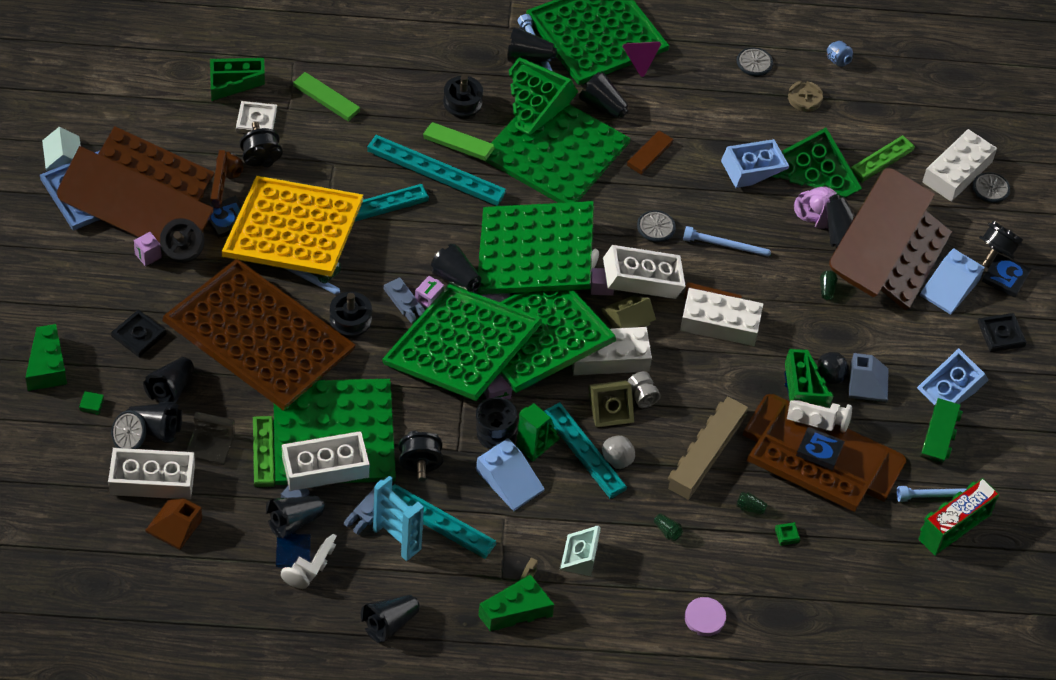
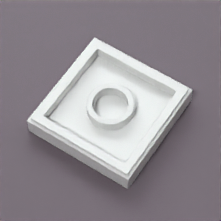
M241 101L236 132L248 133L252 131V123L255 121L259 122L260 128L273 129L277 105Z

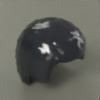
M828 352L820 356L817 363L818 373L827 383H840L848 377L849 367L843 355L837 352Z

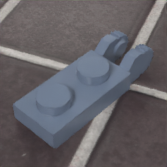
M400 277L384 285L385 292L403 316L405 315L411 323L416 322V317L412 311L415 310L419 316L425 312L422 305Z
M374 489L344 522V525L349 527L360 518L361 520L353 531L356 534L361 533L367 525L373 522Z

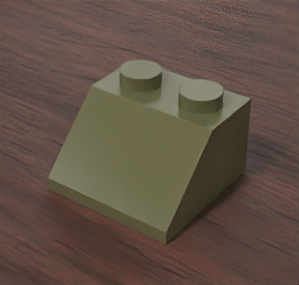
M632 295L601 308L614 329L646 327L650 325V322L656 320L650 298Z
M628 381L588 385L590 407L595 427L634 423L632 389Z

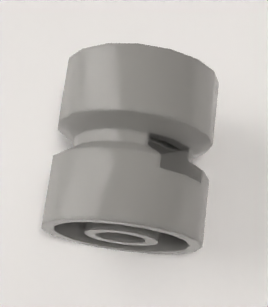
M638 372L628 379V382L631 384L632 395H634L633 397L640 408L650 407L660 399L661 395L656 386H653L654 382L648 372Z

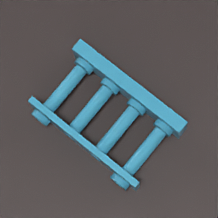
M388 476L385 480H380L374 487L373 531L377 533L382 528L387 530L402 544L401 557L408 561L421 550L424 506L419 502L413 506H408L392 491V477Z

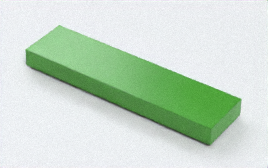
M306 72L293 82L294 87L348 122L360 112L359 106Z
M434 122L423 133L424 139L484 161L487 160L495 149L492 143Z
M902 135L852 166L851 170L861 182H864L914 151L915 146Z
M273 416L253 417L254 487H274Z

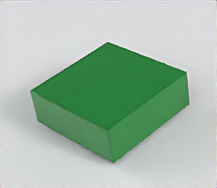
M84 391L79 410L99 415L104 395Z
M795 522L775 526L780 546L800 542Z

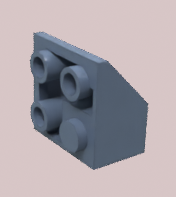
M853 354L850 364L849 398L888 401V368L873 355Z

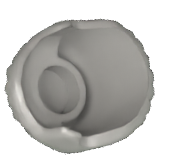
M612 436L603 443V456L614 468L622 469L628 467L634 461L635 450L630 440L626 437Z

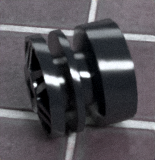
M492 397L479 404L476 410V431L479 442L488 449H492L507 438L512 443L515 442L517 438V410L513 403L501 397Z

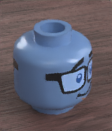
M836 41L828 46L827 57L835 65L842 67L852 61L853 50L843 41Z

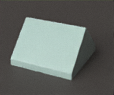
M58 127L42 140L46 171L53 170L72 161L78 147L81 146L78 135Z
M595 526L567 536L561 570L586 576L592 575L601 527Z

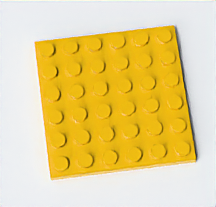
M256 176L224 245L222 257L332 277L363 202V195Z

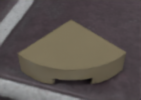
M531 557L520 580L530 574L532 577L535 575L538 565L536 559Z

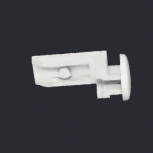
M791 400L787 419L830 431L833 430L835 424L841 425L840 432L844 433L851 420L852 406L848 404L846 408H843L838 404L832 403L829 409L802 401Z
M332 534L325 539L311 563L299 557L291 568H283L281 571L282 579L292 587L298 589L307 588L318 571H322L327 564L325 558L327 554L331 555L336 546L333 542L337 536Z

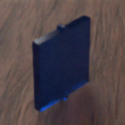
M292 533L285 538L277 537L276 567H292L299 557L310 562L311 534Z

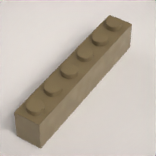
M728 396L724 402L718 404L715 411L716 414L714 416L711 415L707 420L706 428H702L699 431L697 441L690 444L686 457H681L677 470L673 469L668 477L670 481L669 490L688 500L691 498L744 421L748 409L747 406Z

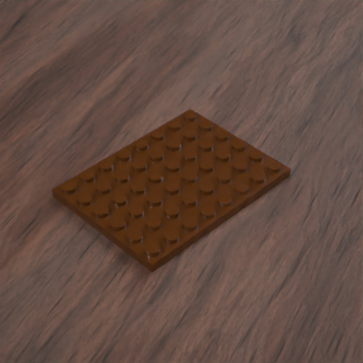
M235 259L167 312L162 319L163 322L283 411L355 348L353 342L238 259Z

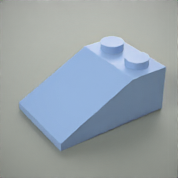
M774 139L728 146L721 160L735 188L751 186L789 168Z
M953 248L936 269L921 291L920 296L951 315L980 281L985 267Z
M958 348L917 389L933 405H935L938 398L960 404L976 393L988 381V378Z
M509 438L477 458L476 471L513 511L545 490L522 452Z

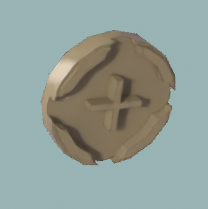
M800 81L794 83L789 88L788 100L794 108L800 111H814L822 104L823 92L818 85L812 82L802 83Z

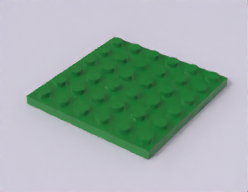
M552 0L526 10V14L531 16L534 27L543 39L555 44V48H557L556 56L578 85L588 82L598 72L601 73L603 71L605 74H609L632 65L633 63L622 47L623 44L660 42L661 46L656 55L669 50L668 43L634 0Z
M569 104L530 136L515 128V122H518L517 116H515L491 142L494 144L495 149L485 162L557 203L578 202L630 143V137Z
M594 202L483 207L478 274L482 280L481 286L477 289V294L591 289Z
M449 284L384 356L382 361L386 366L476 401L542 324L541 317Z
M574 290L521 292L500 302L542 319V324L500 372V375L516 393L616 342L615 334Z
M390 379L318 380L284 411L274 404L275 485H288L282 459L283 444L360 431L369 461V478L340 483L379 482L380 480H385L388 476L392 477V481H396Z

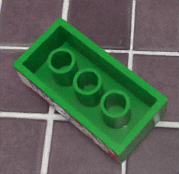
M983 478L978 482H972L964 492H958L950 502H944L935 513L930 512L924 518L925 523L920 529L921 533L918 540L936 556L991 516L1000 494Z

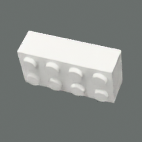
M967 129L926 169L923 183L952 202L976 176L981 174L993 162L997 148Z
M612 245L603 257L608 289L676 299L685 288L680 255Z
M689 288L680 331L755 346L763 303Z
M647 327L610 329L616 336V342L573 363V375L649 372L652 356Z
M361 431L282 445V459L290 491L369 478V461Z
M113 448L108 479L110 495L185 498L191 500L195 470L194 452Z

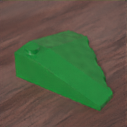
M520 57L509 69V76L513 78V83L510 84L511 94L515 97L513 111L518 121L515 122V128L529 136L567 107L578 93L571 79Z
M827 128L781 151L789 168L771 176L776 179L790 180L791 183L802 186L828 187L845 198L862 189Z

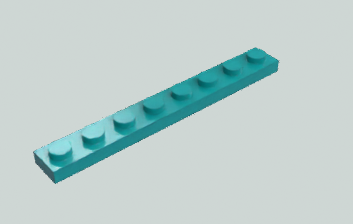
M375 135L367 146V151L496 206L499 205L506 194V189L381 136Z

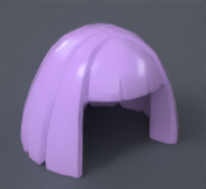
M814 188L807 192L801 201L803 204L810 203L812 210L820 215L815 224V227L820 229L829 228L826 202L830 196L837 194L831 188Z

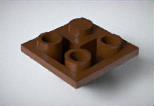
M185 498L168 500L146 528L145 532L180 550L201 523L202 508Z

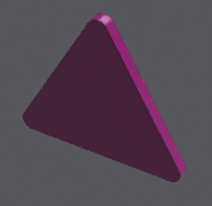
M643 42L622 45L641 77L645 76L661 43Z

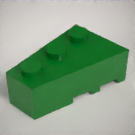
M264 58L210 59L211 101L265 85Z
M56 324L36 327L25 377L28 391L67 384Z
M789 349L785 361L789 400L802 401L830 408L834 396L825 386L826 382L819 375L818 367L808 350Z
M940 398L937 399L920 457L943 463L945 458L949 459L952 448L949 447L950 440L954 441L957 429H954L956 421L960 422L963 412L959 410L960 404Z
M534 403L529 407L523 408L519 414L516 447L531 461L537 459L560 440V437L556 435L557 431L554 429L555 426L551 417Z
M530 574L480 603L478 616L489 631L515 626V623L532 622L534 619L545 616L546 618L553 617L554 604Z

